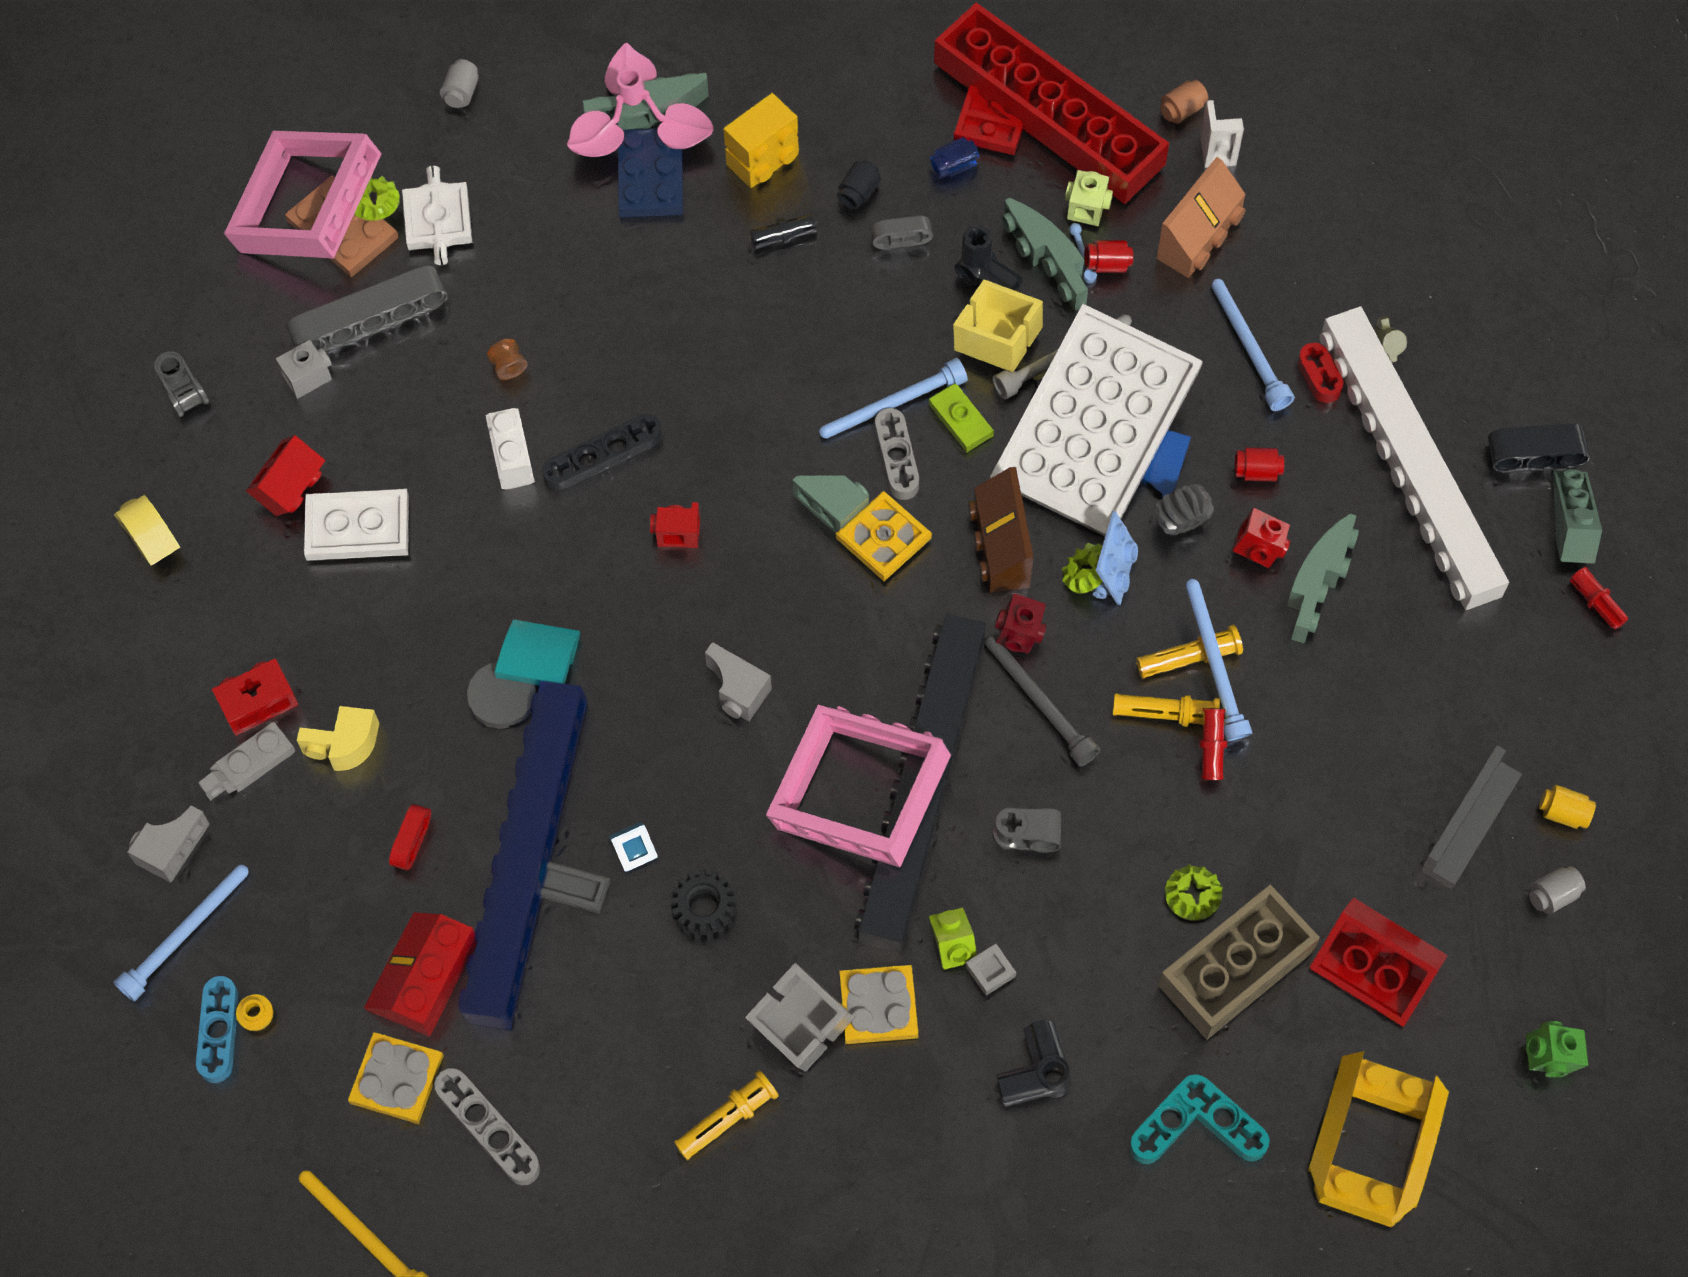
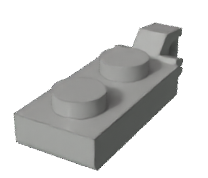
M272 722L218 760L210 768L211 773L199 782L200 788L210 801L225 790L228 794L235 790L240 792L295 752L294 746L278 726Z

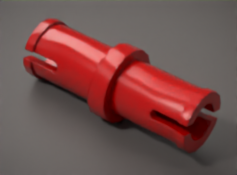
M1203 708V739L1199 740V747L1203 748L1201 779L1223 780L1224 748H1227V740H1224L1225 709Z

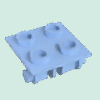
M1116 511L1112 512L1096 572L1103 582L1093 590V595L1099 599H1105L1107 595H1112L1117 605H1121L1124 592H1127L1129 588V573L1132 563H1135L1137 560L1138 547Z

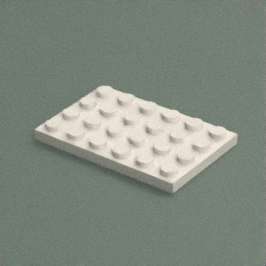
M1082 304L990 478L1010 467H1016L1023 497L1106 536L1112 512L1116 511L1120 519L1122 518L1193 384L1203 361Z

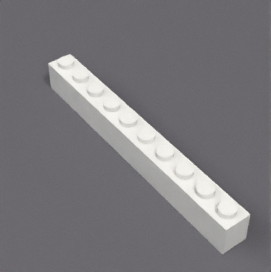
M1360 306L1326 318L1320 333L1321 345L1325 346L1330 352L1337 369L1348 387L1350 401L1360 409L1363 425L1367 432H1372L1376 440L1379 456L1383 460L1386 459L1389 464L1392 480L1396 487H1401L1406 497L1405 502L1409 513L1415 515L1419 521L1421 535L1427 544H1431L1435 552L1438 568L1448 576L1454 598L1457 601H1461L1466 611L1503 597L1509 581L1362 307Z

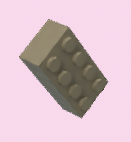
M1270 884L1164 970L1158 986L1207 1040L1312 954L1320 937Z

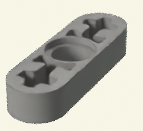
M886 408L881 410L875 418L877 441L891 494L897 499L908 500L918 493L919 474L904 415L897 409ZM886 421H891L895 425V437L890 438L888 426L885 425ZM898 447L905 450L907 455L901 460H893L887 453L892 448ZM904 470L905 479L909 482V487L903 488L902 484L899 483V471Z

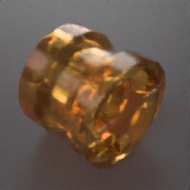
M514 339L501 340L492 345L487 352V357L492 364H495V373L501 380L515 378L522 374L527 367V361L523 355L518 353L519 346Z

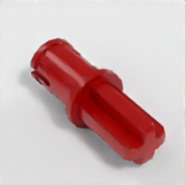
M1587 567L1580 569L1571 577L1569 582L1584 596L1588 602V608L1592 609L1594 607L1611 628L1618 629L1626 623L1628 616L1609 596L1611 593L1610 589H1605Z

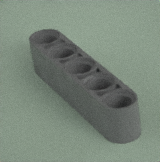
M423 266L297 315L288 322L287 330L295 347L311 340L317 350L323 348L326 352L437 308L447 300L448 294L436 269L433 266Z

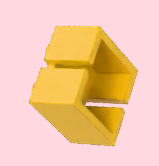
M773 93L723 128L726 146V165L750 188H753L759 182L767 181L774 171L784 164H790L799 154L797 136L798 117Z

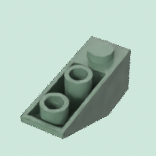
M1575 469L1566 471L1554 470L1555 532L1560 561L1595 563L1602 527L1588 472H1581Z

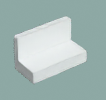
M1206 100L1200 132L1204 167L1208 168L1216 157L1223 160L1226 166H1236L1244 130L1242 118L1216 120L1213 100Z

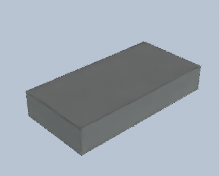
M542 860L531 894L600 914L611 881L610 878Z

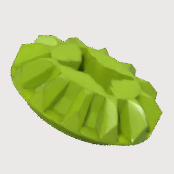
M383 175L379 179L371 177L354 214L361 219L369 221L381 220L393 214L400 201L399 191L396 189L394 182L386 181ZM371 191L376 192L377 195L375 205H373L369 197Z
M1087 543L1083 550L1076 548V554L1073 557L1067 558L1068 565L1061 569L1064 574L1062 581L1072 592L1086 593L1094 590L1103 582L1096 572L1103 547L1101 544L1098 543L1094 546ZM1084 564H1085V565H1089V564H1090V566L1092 567V569H1089V568H1087V569H1084V568L1081 569V568H1082V566H1083Z
M1188 864L1184 868L1176 869L1167 880L1165 898L1171 910L1178 916L1187 920H1203L1213 915L1219 908L1222 901L1223 887L1220 885L1217 875L1206 870L1205 866L1196 867ZM1191 880H1193L1197 889L1205 890L1200 893L1197 904L1191 894L1183 892L1189 889Z

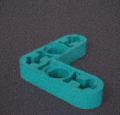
M1194 1074L1183 1079L1135 1131L1131 1138L1129 1149L1136 1161L1143 1164L1154 1163L1195 1119H1198L1231 1150L1246 1161L1261 1159L1269 1147L1270 1139L1262 1126L1212 1082L1202 1075ZM1188 1086L1193 1089L1200 1086L1203 1089L1201 1096L1208 1103L1212 1097L1217 1100L1210 1106L1207 1113L1202 1111L1206 1105L1204 1101L1199 1097H1195L1193 1100L1188 1097L1190 1091ZM1221 1108L1227 1109L1233 1114L1234 1122L1228 1127H1221L1214 1121L1213 1113ZM1166 1110L1178 1112L1182 1119L1181 1125L1177 1128L1164 1126L1161 1121V1114ZM1240 1122L1245 1125L1241 1132L1246 1137L1252 1138L1255 1135L1260 1139L1257 1144L1260 1148L1259 1150L1255 1147H1252L1250 1150L1244 1147L1246 1139L1239 1132L1235 1139L1230 1136L1236 1131ZM1153 1124L1161 1135L1154 1142L1153 1149L1155 1152L1146 1150L1143 1153L1139 1150L1141 1145L1139 1139L1141 1138L1144 1141L1150 1139L1155 1132V1129L1150 1127Z

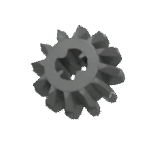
M1191 484L1189 486L1184 485L1182 488L1164 495L1163 499L1159 500L1155 505L1154 511L1157 515L1156 519L1160 527H1163L1165 533L1178 535L1179 533L1184 534L1191 529L1194 530L1197 526L1204 524L1205 520L1210 519L1213 515L1214 507L1211 503L1213 501L1204 487L1198 484Z

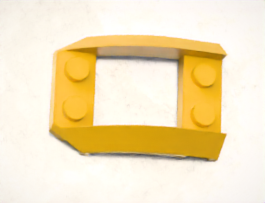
M1365 1051L1341 1057L1336 1080L1308 1171L1311 1172L1315 1183L1314 1191L1319 1203L1392 1227L1406 1213L1418 1205L1435 1149L1449 1092L1437 1075L1434 1081L1430 1082L1363 1059ZM1352 1096L1422 1120L1402 1189L1332 1165Z

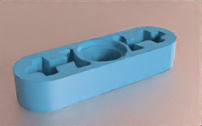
M225 976L211 978L205 984L202 994L196 1068L203 1079L210 1083H219L227 1079L233 1067L237 1024L236 1009L239 1003V992L233 981ZM220 987H224L229 995H225L222 998L221 1007L225 1012L218 1011V1001L213 996V994L219 993ZM218 1020L226 1022L227 1031L222 1037L211 1038L208 1035V1028L213 1022ZM207 1045L217 1048V1058L223 1063L222 1066H217L213 1073H211L206 1064L213 1062L214 1051L211 1047H207Z

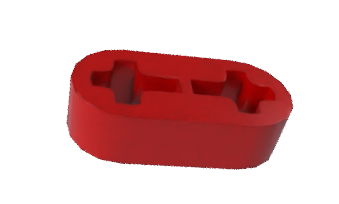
M1319 343L1306 344L1300 350L1297 364L1300 372L1317 400L1324 403L1336 401L1341 395L1344 383L1339 370L1325 346ZM1309 355L1314 359L1320 358L1318 368L1313 360L1307 361ZM1323 378L1328 386L1334 385L1333 390L1330 391L1327 387L1321 388Z
M414 803L409 807L391 849L389 858L391 866L406 871L410 870L430 824V808Z

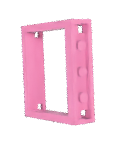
M273 131L224 235L240 253L334 258L379 161L381 152L367 134ZM291 156L344 158L311 230L258 228Z
M818 705L766 816L777 830L901 867L951 754L944 745L943 739L933 737L931 732L925 731L923 734L911 731L910 728L900 723L888 725L881 723L880 720L868 714H862L860 717L850 714L849 711L840 706L834 709ZM833 732L925 758L890 838L797 810Z

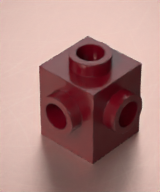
M1013 593L1005 610L1000 609L994 625V628L999 630L996 643L1005 646L1011 651L1028 654L1034 643L1040 644L1043 639L1046 624L1041 622L1046 604Z

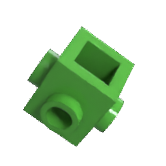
M1549 1021L1541 1023L1539 1029L1525 1034L1529 1070L1545 1072L1546 1077L1557 1078L1588 1066L1584 1030L1563 1027L1561 1022Z

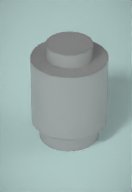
M460 59L450 65L440 90V96L447 105L454 108L469 105L479 79L478 69L472 62Z
M1572 866L1567 868L1559 867L1531 883L1529 898L1538 911L1552 914L1579 899L1586 886L1582 875L1577 869Z

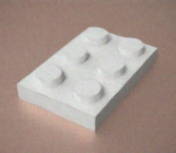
M407 489L306 494L304 542L306 560L408 555L409 495Z

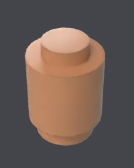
M1185 81L1162 96L1161 113L1166 120L1179 124L1204 107V103L1208 100V93L1200 81Z

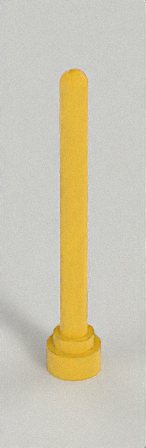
M304 1170L299 1174V1182L395 1277H428L423 1271L410 1270L311 1171Z

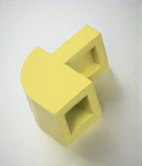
M145 495L125 502L120 507V510L113 514L150 565L155 564L180 548L169 528Z
M340 706L334 731L299 728L297 742L302 753L317 760H323L328 757L334 771L349 770L363 763L373 751L379 721L374 710Z

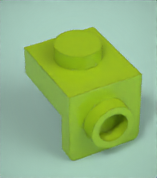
M963 907L928 916L930 928L939 949L943 969L965 965L967 961L977 956L974 933Z

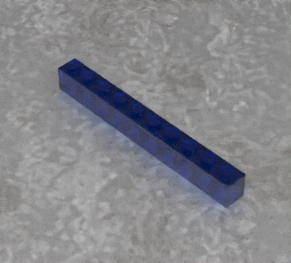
M541 681L538 693H534L532 696L531 713L533 715L530 725H526L524 729L523 744L525 748L523 756L517 759L515 766L517 781L515 789L510 790L507 800L509 814L507 822L503 821L500 827L499 838L502 843L499 854H495L492 860L491 871L494 876L491 888L488 887L484 893L483 905L485 913L483 921H479L476 926L475 940L477 946L475 955L469 957L467 964L468 984L466 989H462L459 996V1010L469 1024L511 1029L541 903V891L544 888L548 873L547 864L551 860L588 702L581 686Z

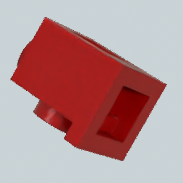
M692 502L691 508H684L680 505H670L666 508L657 507V514H651L650 533L656 534L658 547L698 548L700 528L699 503Z

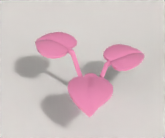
M625 43L612 58L605 74V84L608 91L617 96L614 117L610 119L606 113L601 111H591L581 115L571 128L567 147L579 155L588 157H599L612 153L622 144L624 139L623 130L616 125L620 120L623 103L635 106L642 100L647 102L656 118L662 122L658 127V136L668 147L674 149L692 147L709 137L714 129L710 119L702 111L689 104H674L668 107L665 116L662 115L652 101L649 91L645 90L644 81L657 78L655 66L648 58L638 53L628 43Z

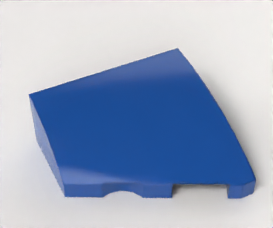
M1170 430L1167 431L1141 480L1144 484L1149 482L1162 494V499L1164 495L1170 494L1176 489L1191 439L1190 436Z

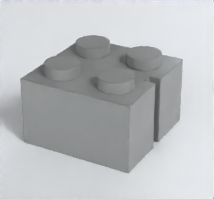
M794 963L773 986L778 993L785 997L779 1001L767 993L745 1018L797 1068L806 1072L828 1048L823 1043L827 1038L833 1042L855 1017L806 970Z

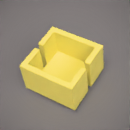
M983 280L971 297L970 305L967 304L953 324L954 350L1014 372L1027 352L1026 346H1031L1043 327V301Z

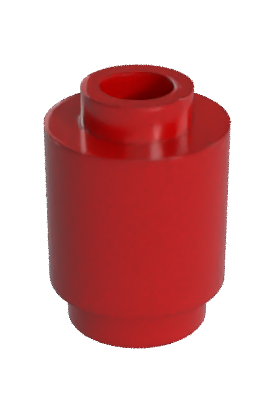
M1094 240L1093 243L1085 245L1084 266L1086 270H1093L1094 273H1125L1128 266L1133 264V249L1128 247L1126 240Z
M1245 447L1244 451L1236 450L1234 462L1235 477H1243V481L1276 482L1277 476L1284 473V455H1278L1277 448Z

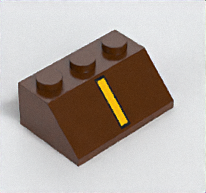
M1010 467L975 487L973 501H968L970 520L977 521L978 531H974L976 551H982L984 561H979L980 576L982 582L988 581L990 593L1030 588L1033 566L1032 547L1016 467Z

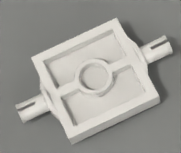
M430 166L426 169L428 184L418 188L402 189L406 241L408 250L434 248V263L441 265V254L443 265L448 263L447 247L473 243L468 189L466 182L453 184L441 182L440 168L433 166V177Z

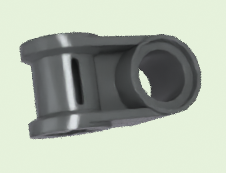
M168 351L157 357L154 364L156 373L179 418L184 416L185 411L201 403L204 405L209 403L197 378L193 376L180 354ZM171 370H178L174 374L167 375V373Z
M1005 808L997 815L993 829V839L999 847L1007 850L1058 851L1061 849V812L1051 808ZM1006 825H1012V830L1015 832H1008Z

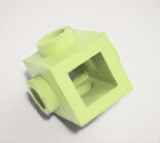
M1078 170L1075 182L1069 181L1066 190L1065 200L1069 201L1068 220L1099 226L1103 209L1109 210L1113 191L1108 190V176L1093 171L1085 172Z

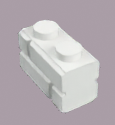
M512 408L485 415L501 488L507 490L534 483L519 409Z

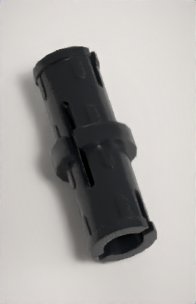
M809 213L808 215L786 221L782 218L778 219L776 224L751 229L750 235L753 236L751 240L754 249L758 250L759 248L783 242L785 245L790 243L791 239L817 233V228L814 227L816 225L812 213Z

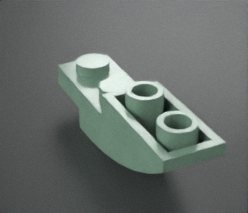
M689 73L684 76L660 77L644 81L645 90L649 91L652 101L664 116L668 107L674 104L683 103L696 107L709 96L706 73ZM599 96L583 100L584 113L601 111L612 119L615 114L617 96ZM642 100L635 106L623 103L620 120L616 125L622 130L649 129L660 125L662 122L656 118L647 102Z
M1012 198L1004 200V213L1001 215L1002 224L1008 233L1012 232L1016 238L1017 249L1021 256L1027 257L1033 267L1043 263L1046 274L1049 277L1053 276L1057 282L1058 292L1064 302L1068 301L1074 312L1079 310L1082 304L1086 305L1088 289L1081 279L1084 258L1074 244L1059 228L1039 212Z
M1349 514L1337 522L1321 537L1304 560L1296 576L1287 603V607L1300 610L1291 640L1305 643L1308 631L1315 633L1321 614L1314 612L1317 602L1324 603L1328 587L1335 588L1338 577H1346L1351 559L1345 557L1347 548L1354 549L1359 529L1353 528L1357 515Z

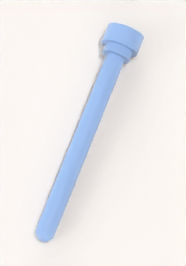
M1218 278L1214 279L1211 287L1266 386L1265 400L1270 409L1278 411L1286 408L1295 398L1287 384L1277 380L1224 282Z
M956 357L945 362L944 367L940 368L939 373L822 426L819 434L822 438L832 437L877 416L883 409L895 408L945 384L947 387L953 384L961 385L968 381L966 371L961 361Z
M1190 579L1186 583V589L1221 704L1225 709L1224 738L1229 742L1253 734L1249 720L1244 719L1243 714L1239 715L1200 584L1196 579Z
M238 865L136 970L131 968L128 973L123 971L113 982L115 986L125 996L135 1002L145 992L143 987L147 984L146 979L247 877L248 868L245 865Z

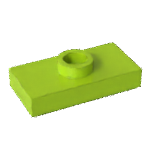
M953 384L929 398V406L966 453L994 436V430L957 384Z

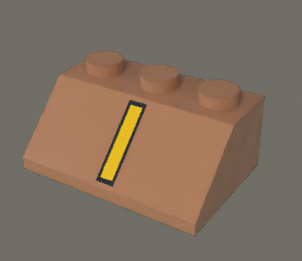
M1216 157L1162 223L1156 259L1187 278L1192 275L1196 268L1201 270L1210 257L1209 252L1214 246L1219 248L1228 234V228L1232 224L1236 226L1241 221L1246 210L1243 208L1245 193L1220 158Z

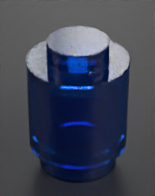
M961 137L936 149L935 154L930 156V162L939 179L944 177L950 179L977 165L976 158H979V152L972 140L967 141L965 137Z

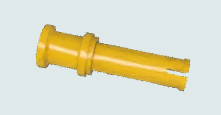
M1229 625L1227 630L1215 633L1221 656L1232 653L1238 656L1243 653L1241 638L1235 625ZM1201 635L1197 637V640L1136 657L1137 668L1142 679L1195 662L1204 661L1209 663Z
M1115 693L1113 716L1122 715L1177 720L1179 724L1188 727L1189 723L1203 725V708H1220V698L1206 701L1191 699L1190 695H1185V697L1181 696V700Z
M758 1070L755 1072L754 1079L738 1091L733 1089L728 1096L729 1100L678 1140H675L674 1144L688 1161L690 1157L719 1137V1135L741 1118L745 1120L754 1116L753 1111L770 1098L775 1100L779 1095L766 1076ZM758 1089H761V1091H760L758 1094H756L754 1097H752V1098L749 1099V1100L747 1099L749 1096H751L753 1093H755ZM732 1109H737L732 1114L727 1115V1113L730 1112ZM719 1119L723 1120L710 1131H708L705 1135H703L701 1138L696 1139L697 1136L703 1133L706 1129L712 1126Z

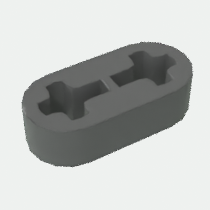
M925 216L882 220L872 225L870 229L873 245L878 249L917 246L925 244L933 238L931 221Z

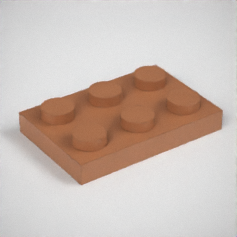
M329 177L285 214L286 220L296 230L312 229L335 177ZM354 214L335 257L329 259L352 278L399 238L398 233L383 219L369 221L361 219Z

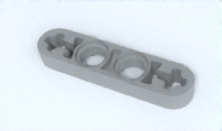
M454 1068L445 1069L440 1072L434 1084L435 1091L444 1105L510 1180L518 1185H529L534 1182L539 1176L541 1169L539 1160L531 1148L463 1072ZM451 1080V1082L455 1083L460 1080L457 1085L461 1093L466 1097L461 1103L452 1091L444 1093L447 1090L445 1086L446 1081ZM473 1104H480L486 1109L484 1118L479 1122H470L465 1117L466 1110ZM500 1130L508 1133L510 1139L504 1148L494 1149L489 1145V1138L492 1133ZM514 1150L524 1163L529 1159L531 1160L529 1163L531 1171L525 1174L522 1171L517 1174L514 1173L517 1167L509 1156Z

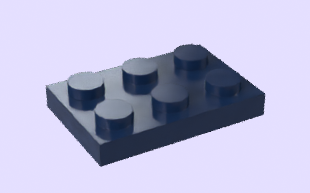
M658 129L623 130L624 139L618 147L619 216L683 215L682 149H674L665 145L658 136Z

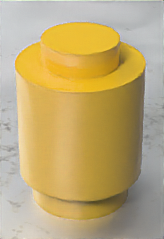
M1556 784L1551 790L1545 789L1539 804V809L1544 810L1543 818L1575 829L1579 826L1586 829L1593 818L1596 808V802L1589 800L1588 795Z

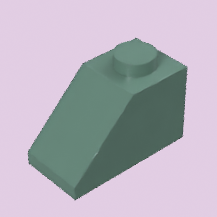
M845 475L796 476L792 480L793 496L835 533L869 504L867 490L860 483H853Z

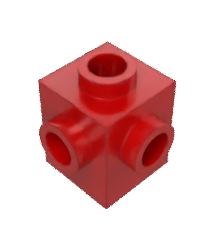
M1253 508L1238 528L1233 552L1269 568L1277 557L1282 559L1289 548L1290 540L1287 539L1290 525Z

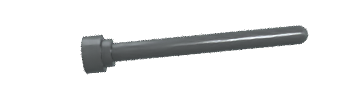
M987 636L984 641L985 646L1070 744L1068 748L1071 751L1070 756L1080 767L1091 762L1101 750L1097 743L1091 737L1087 738L1084 734L1080 735L1009 651L1003 645L996 643V636Z

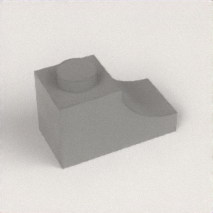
M712 642L705 652L706 667L718 676L723 685L719 690L720 705L731 717H742L750 722L772 690L771 675Z
M190 805L180 817L172 822L163 825L146 823L142 831L136 832L132 837L127 853L136 865L171 883L210 824L203 811Z

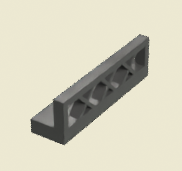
M1498 745L1450 820L1421 870L1450 889L1454 888L1522 776V773L1501 762L1506 750Z

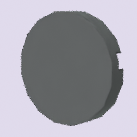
M494 662L479 669L471 678L467 689L468 705L478 721L487 727L504 729L509 728V725L520 724L528 718L534 710L537 694L534 684L496 678L495 668L497 662Z

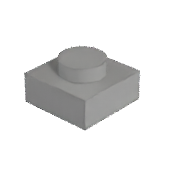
M994 944L966 962L967 970L986 996L1016 977V971L997 944Z

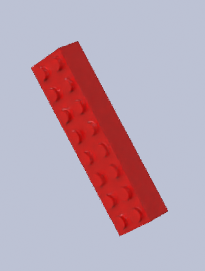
M977 2L935 39L934 64L968 89L970 85L977 87L982 97L990 103L994 100L1003 107L1006 113L1012 114L1022 121L1023 129L1076 169L1085 172L1093 171L1108 176V190H1112L1113 196L1122 203L1126 204L1166 165L1169 149L1168 141Z

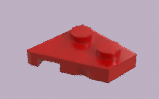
M970 85L954 131L953 141L1015 156L1023 131V122L1014 115L1006 113L1003 107L994 100L991 103L979 94L977 87Z

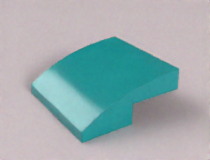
M513 619L495 668L496 678L564 689L569 666L574 661L580 631Z

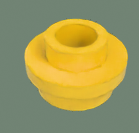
M249 995L238 1004L236 1018L239 1024L246 1030H261L273 1018L272 1004L262 995ZM252 1007H260L258 1015L254 1017L248 1016V1011Z

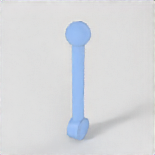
M1073 223L1069 227V232L1074 236L1079 253L1084 258V245L1080 235L1082 229L1079 224ZM1085 269L1084 281L1086 283H1094L1097 273H1094L1093 270Z

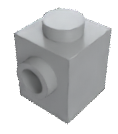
M311 340L276 358L282 377L297 399L332 380L328 367L332 365L329 357L323 348L317 350Z

